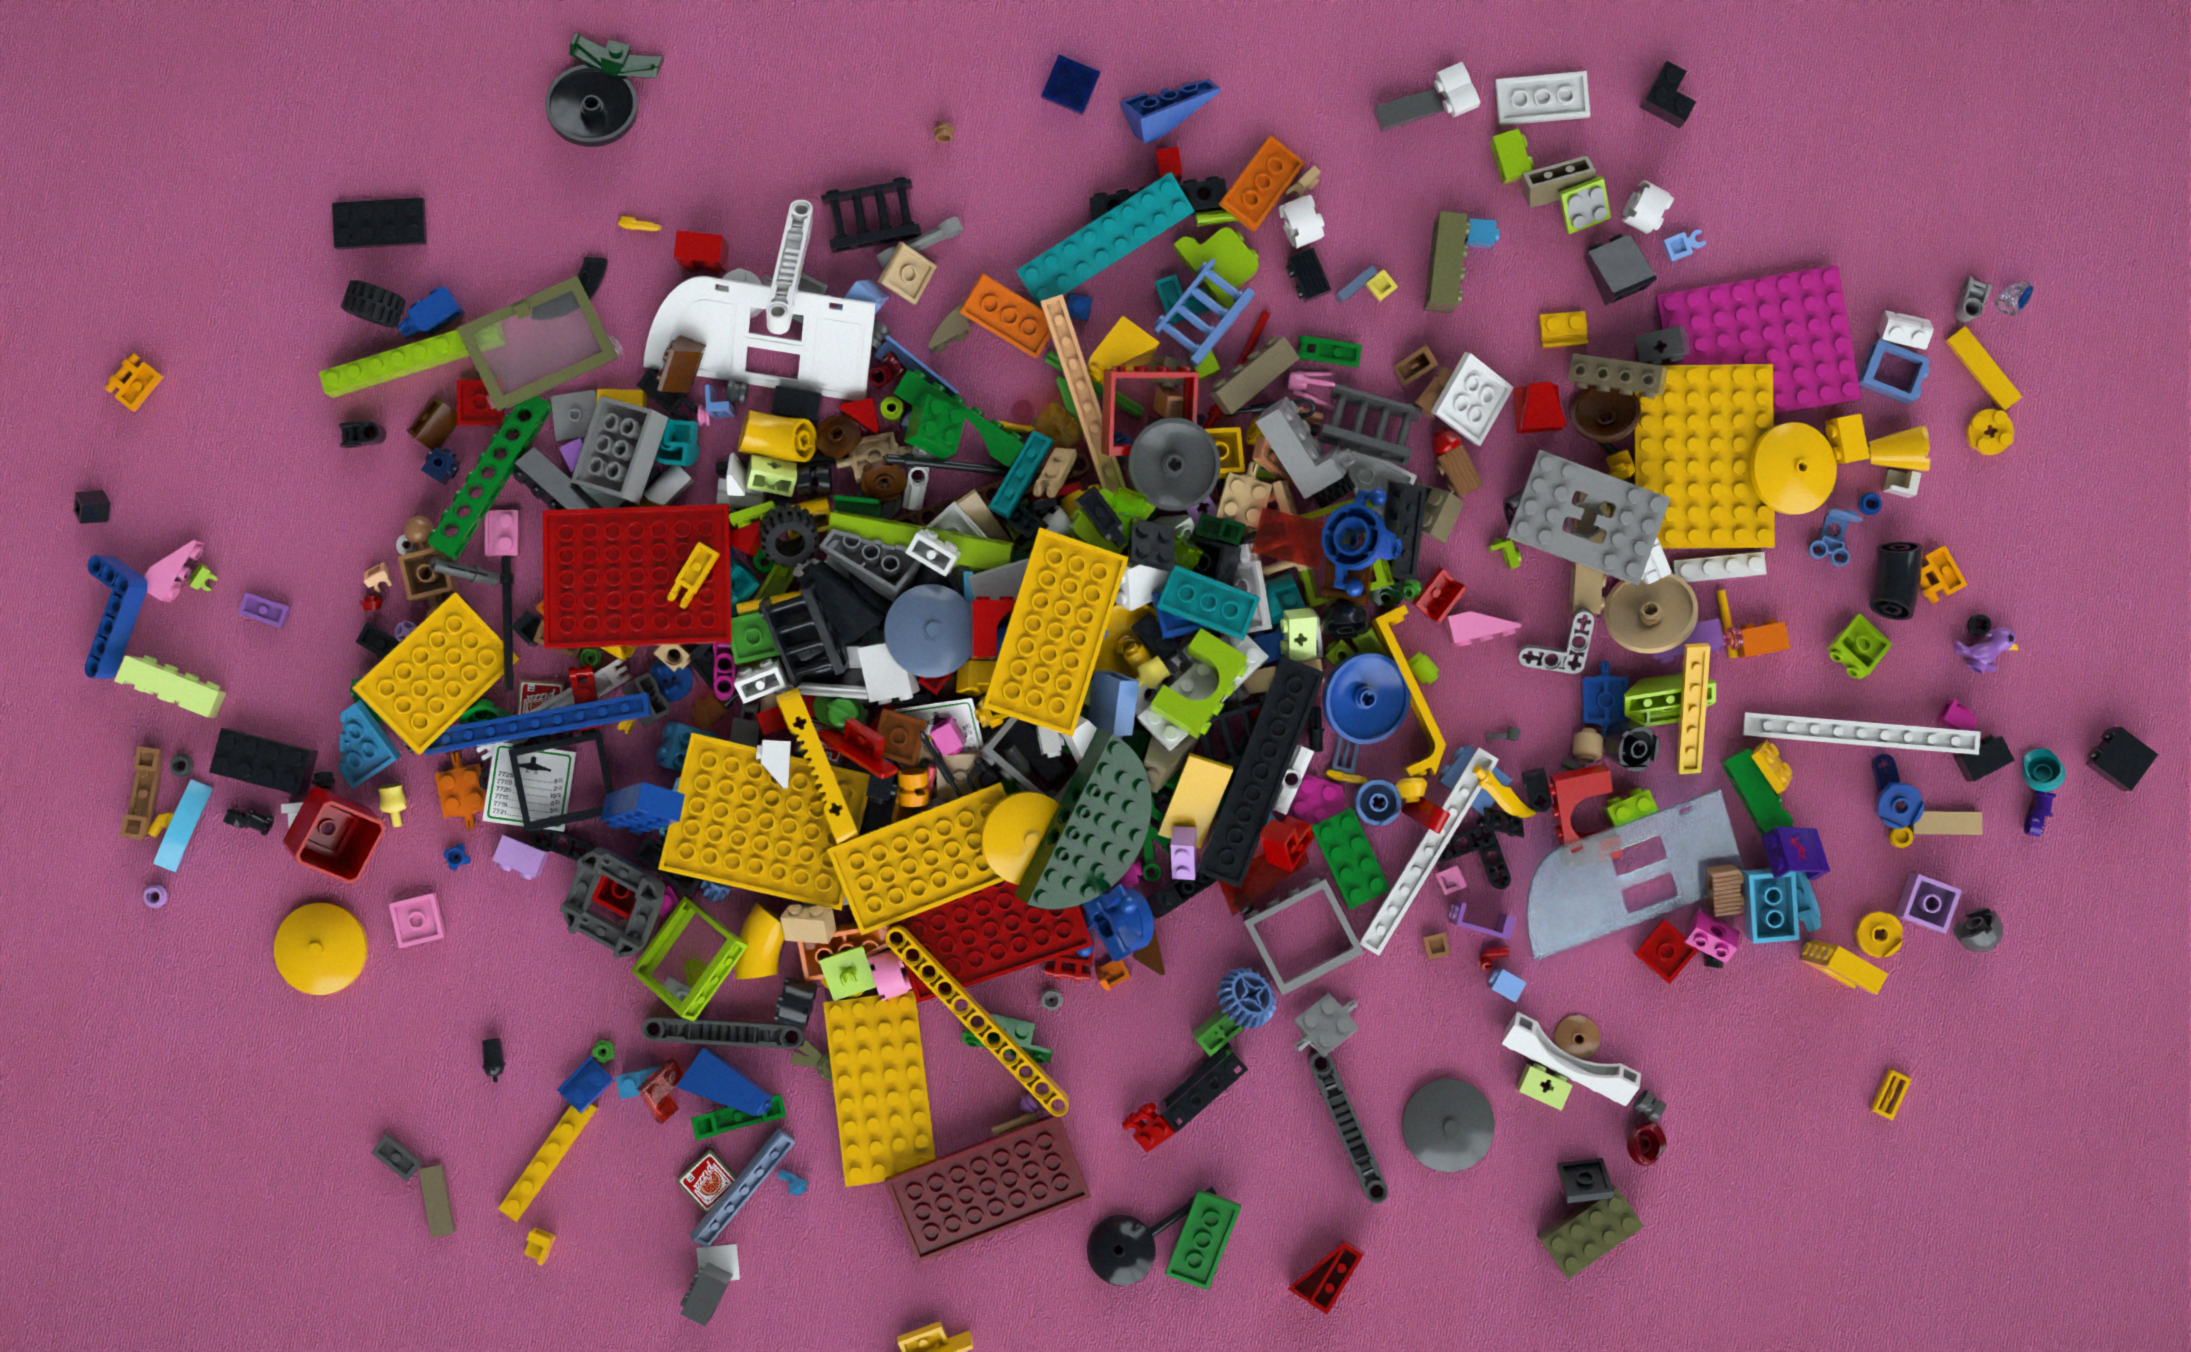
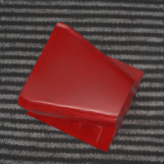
M1551 382L1530 383L1524 387L1513 388L1517 434L1556 432L1566 426V420L1560 406L1558 385H1552Z

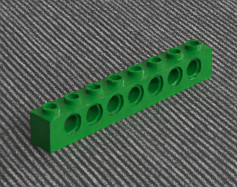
M538 396L532 397L514 405L515 408L511 414H506L502 421V428L491 437V445L488 450L480 454L477 467L466 476V484L462 490L459 489L455 493L452 506L441 515V523L437 529L434 528L430 532L428 544L431 549L454 562L457 561L512 475L514 463L526 453L552 412L551 404ZM523 414L531 415L527 421H521L520 417ZM511 433L519 434L515 440H509L508 436ZM504 451L507 453L505 458L496 459V455L499 452ZM489 470L495 472L491 478L483 477L484 473ZM474 490H482V494L479 497H471ZM462 509H470L467 516H459V512ZM450 528L458 529L454 536L446 535Z

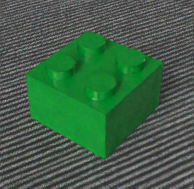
M927 393L914 401L904 442L943 460L957 452L966 411Z

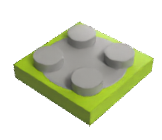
M1602 176L1558 192L1565 228L1568 234L1611 218L1605 181Z

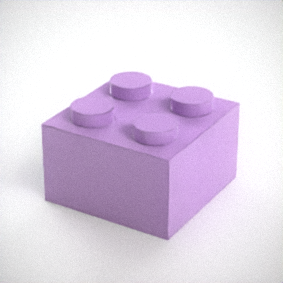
M1909 873L1894 916L1946 934L1962 890L1920 874Z

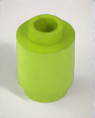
M887 397L882 401L880 409L887 421L898 422L905 415L904 405L897 397ZM896 405L895 411H888L890 406Z
M1419 651L1407 661L1412 674L1422 685L1426 682L1431 685L1439 677L1437 672L1440 669L1426 654L1423 655Z

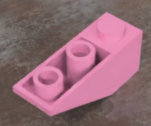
M192 540L151 566L144 576L148 583L147 593L161 601L171 602V600H174L180 592L179 587L181 583L191 574V566L194 561L201 557L203 553L202 548L205 543Z
M1472 611L1445 618L1451 644L1457 643L1458 647L1472 644L1471 640L1480 638V642L1494 639L1493 634L1501 632L1502 636L1515 634V629L1521 627L1520 623Z

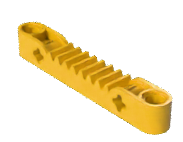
M798 688L775 696L788 730L791 734L798 736L796 742H803V745L799 748L800 751H807L803 759H810L806 766L807 768H814L810 776H817L813 783L814 785H821L817 793L825 794L821 799V802H826L823 806V815L836 845L858 837L856 826ZM796 718H799L800 721H805L803 730L793 726ZM834 803L835 806L841 807V810L838 811L839 816H836L834 813L830 814L831 804Z

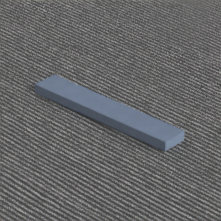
M778 1128L690 1233V1238L708 1248L797 1142L795 1138Z

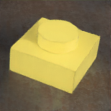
M1384 269L1365 284L1378 302H1381L1398 288Z

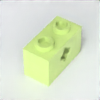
M751 454L746 473V488L792 497L797 480V463Z
M1311 608L1284 610V619L1280 621L1283 633V640L1280 641L1281 653L1295 661L1316 659L1317 616Z
M1534 1062V1065L1531 1066L1526 1063L1515 1089L1562 1111L1573 1086L1567 1082L1568 1077L1557 1072L1553 1076L1547 1073V1068ZM1541 1081H1547L1550 1084L1549 1088L1540 1086Z

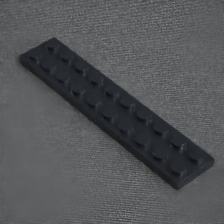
M1281 655L1197 869L1199 873L1241 888L1259 843L1260 832L1266 825L1324 678V671Z

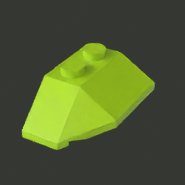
M1683 673L1640 679L1624 694V715L1645 727L1679 722ZM1708 679L1706 708L1716 703V682L1712 679Z

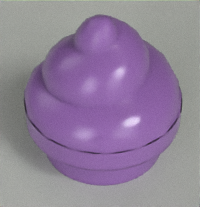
M1028 1090L1023 1092L1019 1108L1029 1113L1039 1111L1042 1104Z

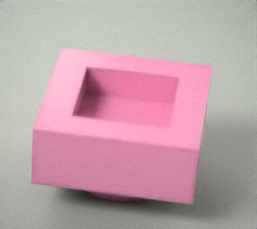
M1457 865L1435 874L1445 895L1467 886Z

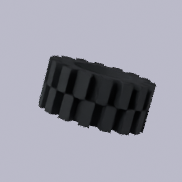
M1346 472L1343 478L1312 496L1322 509L1349 493L1356 486Z

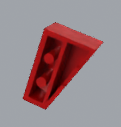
M1344 1240L1288 1287V1290L1328 1315L1365 1252Z

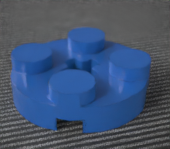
M1904 782L1888 783L1879 793L1875 806V812L1886 825L1895 829H1902L1909 824H1915L1921 818L1924 811V802L1920 792L1912 785ZM1900 800H1903L1902 803L1905 805V807L1899 808L1898 811H1896L1895 804Z

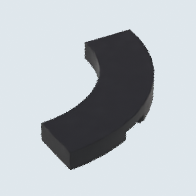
M584 257L578 278L589 300L597 292L605 277L608 266L607 259ZM570 291L533 307L531 319L536 321L558 319L577 311L580 306L573 292Z

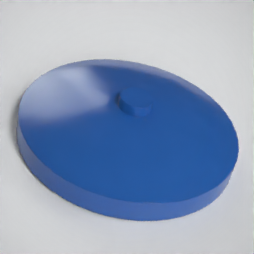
M1362 652L1347 657L1330 673L1323 690V711L1328 724L1339 736L1358 744H1372L1388 738L1400 727L1408 713L1411 694L1395 661L1378 653Z

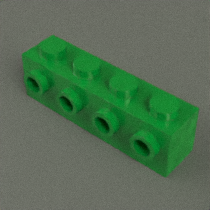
M1745 748L1720 761L1761 836L1775 827H1793V818L1781 806L1782 799L1780 795L1773 791L1769 781L1751 757L1754 752L1753 750Z

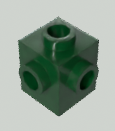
M1392 577L1394 585L1370 591L1369 599L1374 601L1377 606L1385 607L1388 610H1391L1394 604L1399 605L1405 594L1402 592L1404 583L1399 578Z

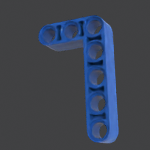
M93 555L88 561L89 573L112 589L84 669L85 674L89 678L113 679L117 674L147 592L148 583L145 577L118 558Z

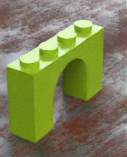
M1200 628L1188 646L1187 653L1213 670L1218 683L1216 691L1206 699L1190 700L1163 684L1150 706L1151 711L1198 739L1201 733L1205 735L1212 725L1210 722L1213 714L1218 716L1224 706L1222 700L1226 695L1231 696L1237 686L1234 684L1238 676L1242 678L1249 668L1246 665L1248 656Z

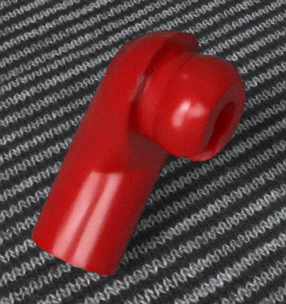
M1508 946L1487 947L1478 959L1481 969L1488 971L1492 968L1496 958L1509 957Z

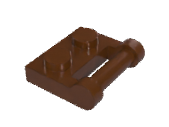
M1327 557L1321 598H1339L1358 601L1359 604L1367 605L1370 596L1373 565L1362 570H1348L1346 582L1350 579H1359L1363 584L1362 593L1359 596L1352 597L1347 594L1346 590L1333 588V582L1336 578L1335 564Z

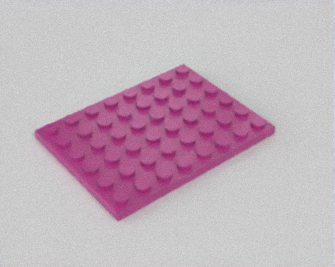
M1838 265L1661 294L1655 297L1661 330L1679 325L1686 327L1691 354L1684 355L1683 360L1670 362V359L1666 360L1667 365L1773 364V414L1861 400Z

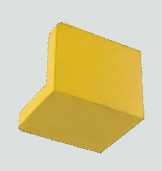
M536 1227L533 1228L526 1239L529 1242L524 1254L538 1259L537 1264L543 1265L548 1258L556 1235Z

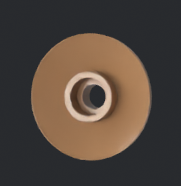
M1568 1016L1560 1021L1555 1029L1554 1044L1574 1057L1586 1060L1599 1047V1030L1595 1023L1585 1016ZM1577 1035L1582 1036V1041L1580 1043L1575 1042V1037Z

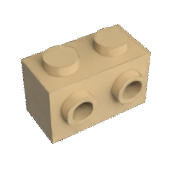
M789 904L780 917L785 941L828 944L836 932L832 907Z

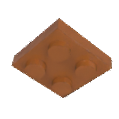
M883 708L877 728V733L885 737L883 757L916 766L923 744L920 731L926 733L929 721Z

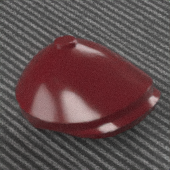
M1654 1122L1638 1125L1632 1130L1627 1139V1151L1630 1157L1641 1166H1649L1655 1163L1667 1145L1662 1129Z

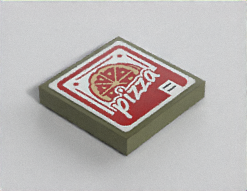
M711 1148L676 1182L707 1214L735 1181L737 1176Z

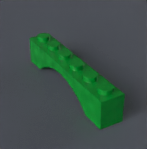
M915 368L914 371L907 370L894 391L895 395L913 406L915 400L928 393L966 411L965 418L980 432L988 447L990 456L1009 468L1012 466L1025 445L1022 442V436L1014 431H1011V433L1006 432L1002 429L1004 427L1002 423L994 418L989 421L983 417L985 413L975 406L969 408L964 405L966 400L955 393L953 396H950L944 392L946 387L936 381L933 384L925 379L927 375Z

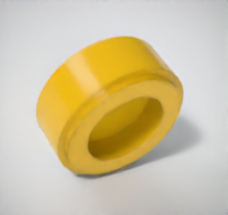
M1904 826L1902 829L1891 828L1888 833V840L1894 847L1905 848L1912 843L1913 832L1907 826Z

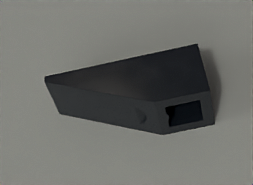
M1196 869L1195 880L1175 879L1145 898L1150 907L1152 915L1157 919L1168 914L1218 880L1199 873Z

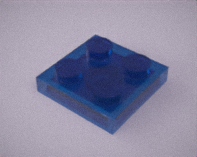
M1058 55L1041 98L1083 115L1101 72Z

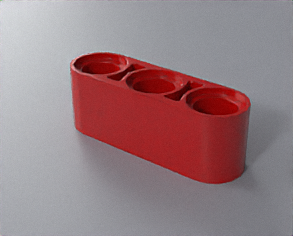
M1420 797V802H1405L1401 809L1402 813L1440 834L1450 816L1449 812L1423 797Z

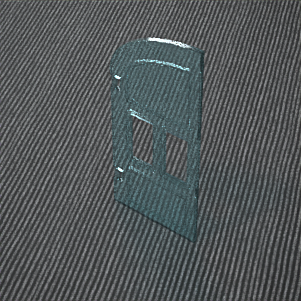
M1718 788L1688 799L1686 802L1669 806L1585 837L1572 844L1558 847L1548 853L1541 860L1533 874L1527 897V928L1535 961L1707 898V867L1733 864L1742 872L1744 870L1721 790ZM1689 806L1691 807L1690 811L1681 814L1679 813V810ZM1660 835L1666 859L1616 876L1610 853ZM1580 846L1583 847V850L1571 854L1570 850ZM1671 872L1678 895L1628 913L1621 890Z

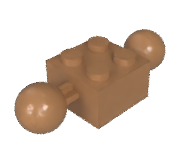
M418 515L411 517L404 526V534L411 543L416 545L417 552L398 556L408 601L417 603L429 600L430 608L425 615L426 619L443 603L442 596L450 595L454 592L458 593L460 589L457 577L430 571L429 564L433 557L452 562L453 560L430 548L428 536L432 529H434L433 523L427 517Z

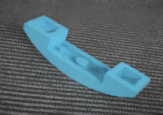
M193 779L190 780L165 833L153 864L173 872L177 871L201 813L213 791V787Z

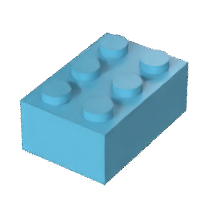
M1771 868L1742 870L1746 938L1753 944L1800 940L1796 872L1790 871L1782 877L1774 879Z

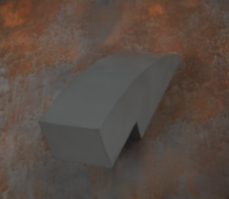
M1435 89L1376 106L1373 113L1382 133L1395 127H1403L1443 112L1444 109Z

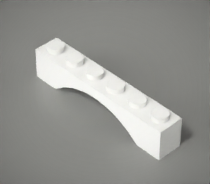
M1516 1012L1504 1030L1502 1044L1509 1049L1515 1050L1529 1059L1547 1066L1552 1071H1556L1572 1081L1578 1082L1592 1091L1610 1098L1614 1102L1627 1106L1640 1088L1641 1073L1621 1063H1594L1574 1057L1550 1041L1537 1021L1519 1012Z

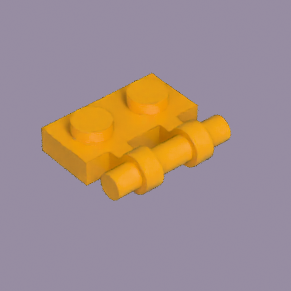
M132 353L128 359L125 358L122 361V366L116 374H112L108 378L109 382L104 388L110 393L119 388L120 390L114 397L131 411L136 412L164 376L144 361L137 367L136 363L141 358L137 354ZM129 372H132L133 374L126 381V383H124L123 379L127 376Z
M1945 545L1923 556L1927 565L1922 567L1920 585L1923 588L1922 593L1924 597H1928L1931 604L1940 600L1936 594L1937 591L1941 590L1944 596H1949L1968 585ZM1930 571L1937 582L1934 585H1931L1926 576Z

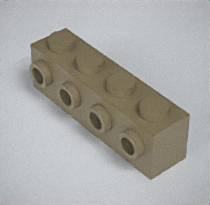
M1272 336L1264 342L1265 346L1262 349L1250 353L1247 356L1248 360L1244 364L1236 365L1230 370L1231 374L1227 378H1221L1213 384L1214 388L1208 393L1223 414H1233L1300 358L1285 336Z
M1573 353L1568 381L1574 383L1575 388L1588 389L1589 385L1596 386V390L1601 392H1610V389H1617L1619 394L1632 396L1633 392L1642 393L1641 397L1655 399L1656 395L1663 396L1668 369L1660 365Z

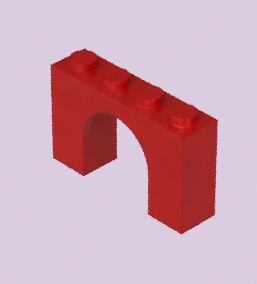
M977 596L976 600L970 602L971 659H995L997 657V627L1002 617L1012 613L1016 601L1013 600V596H1001L999 600H990V596Z
M1604 764L1551 774V783H1548L1549 795L1553 796L1554 804L1551 805V812L1553 818L1557 820V826H1554L1556 839L1560 840L1561 847L1557 849L1560 861H1563L1568 868L1622 857L1620 837L1614 829L1593 833H1579L1573 830L1571 826L1572 811L1581 800L1613 792L1610 770Z

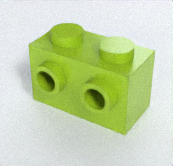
M1638 787L1629 791V795L1622 799L1618 796L1608 800V805L1601 808L1610 828H1620L1658 811L1649 789Z

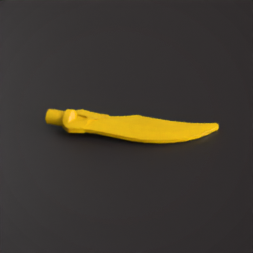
M1479 765L1473 768V773L1477 776L1479 786L1486 790L1505 812L1519 818H1527L1536 814V811L1527 807L1510 787L1502 786L1492 772L1484 771Z

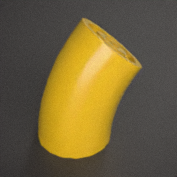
M748 410L739 435L737 451L783 461L807 462L813 457L816 450V431L813 424L804 418L781 417Z
M758 901L749 912L739 935V938L748 947L735 964V979H750L779 974V955L785 940L781 916Z

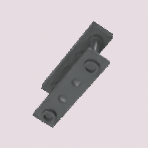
M1335 384L1330 394V398L1337 399L1331 423L1323 425L1318 441L1333 446L1339 445L1340 448H1349L1354 452L1406 466L1412 453V449L1405 446L1411 421H1418L1422 409L1411 403L1404 404L1351 389L1348 385ZM1345 402L1359 406L1352 431L1339 427ZM1367 408L1381 412L1374 437L1365 436L1361 433ZM1389 415L1403 418L1395 444L1386 442L1383 439Z

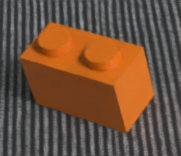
M1776 618L1763 621L1764 626L1755 627L1754 623L1741 625V630L1734 632L1739 658L1790 649L1785 622L1777 623Z

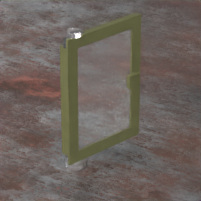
M577 275L456 328L489 393L485 398L490 408H496L498 412L624 356L615 335L607 336Z

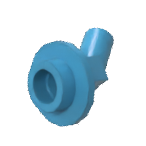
M781 1169L779 1171L778 1178L790 1183L788 1185L789 1195L793 1193L796 1197L807 1191L808 1181H804L803 1178L799 1179L795 1174Z

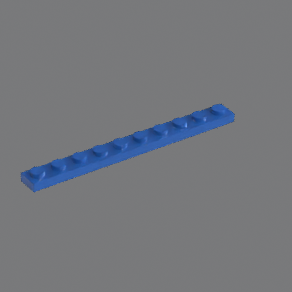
M645 692L451 726L429 745L424 752L426 755L651 717L649 694Z

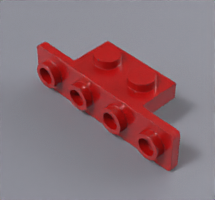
M854 718L846 720L844 734L835 728L818 733L820 741L851 759L859 766L867 769L878 778L884 779L898 772V767L882 758L885 737Z

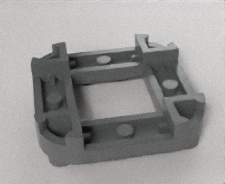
M597 847L577 861L576 866H578L567 899L560 906V912H563L564 919L569 926L566 929L572 934L579 931L613 950L612 956L614 957L632 956L643 949L649 940L664 900L665 884L653 873L609 849ZM602 875L636 893L635 898H637L626 929L590 910L593 901L591 899Z

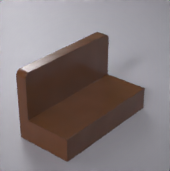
M434 395L407 432L430 450H434L436 447L440 448L457 426V412Z

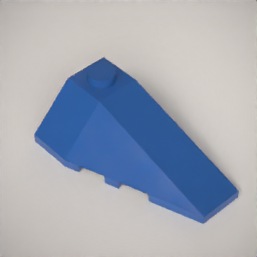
M1208 79L1182 85L1181 90L1168 91V88L1160 90L1161 94L1148 96L1147 93L1139 94L1121 101L1120 107L1133 134L1143 143H1150L1167 134L1221 91L1219 86Z

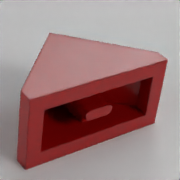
M873 398L843 403L838 407L841 412L851 416L856 422L874 434L878 435L881 433Z
M760 520L730 531V545L756 557L761 547L759 526L762 521Z

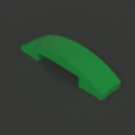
M773 1095L771 1108L766 1114L753 1116L728 1106L691 1117L695 1140L698 1141L738 1128L787 1117L782 1095Z

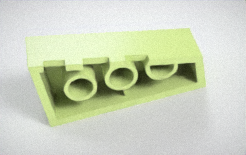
M144 655L143 658L124 657L114 680L115 682L135 684L134 689L149 694L156 693V697L170 703L177 702L179 707L208 718H216L226 696V692L219 690L220 685L209 681L206 684L199 681L200 677L188 672L185 675L178 673L179 668L169 664L159 665L156 658Z

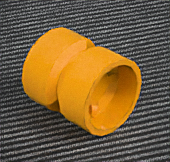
M906 768L898 771V785L902 787L899 790V804L905 807H919L929 804V789L925 787L928 785V770L924 768Z

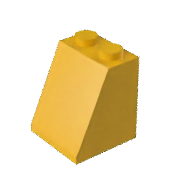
M1122 316L1091 355L1087 364L1090 379L1095 383L1099 382L1103 385L1104 370H1112V366H1126V370H1134V366H1143L1153 359L1160 342Z

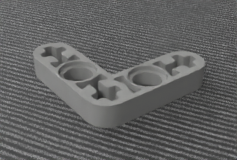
M1580 608L1574 612L1565 649L1525 644L1518 650L1520 663L1526 667L1570 674L1581 672L1585 666L1594 627L1592 612L1586 608ZM1583 615H1586L1589 621H1584L1583 631L1580 630L1581 623L1578 620V618H1582ZM1583 636L1585 642L1581 646H1574L1572 644L1573 638ZM1531 651L1532 655L1539 656V652H1542L1540 655L1541 662H1538V658L1533 656L1526 660L1523 654ZM1574 651L1577 652L1576 658L1579 663H1575L1574 667H1571L1568 661H1573ZM1548 654H1555L1558 659L1555 663L1548 664L1545 662V657Z

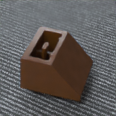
M682 335L679 336L676 342L672 341L663 356V361H665L663 369L660 368L656 381L659 382L657 390L661 392L688 393L694 385L706 345Z

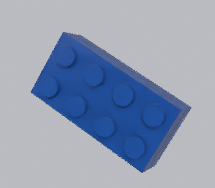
M640 782L606 794L600 821L608 823L607 826L610 828L621 829L623 827L629 829L628 832L635 835H642V833L651 832L653 829H661L663 826H670V824L680 821L685 794Z

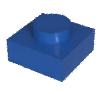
M1070 294L1067 306L1070 319L1088 322L1092 298Z

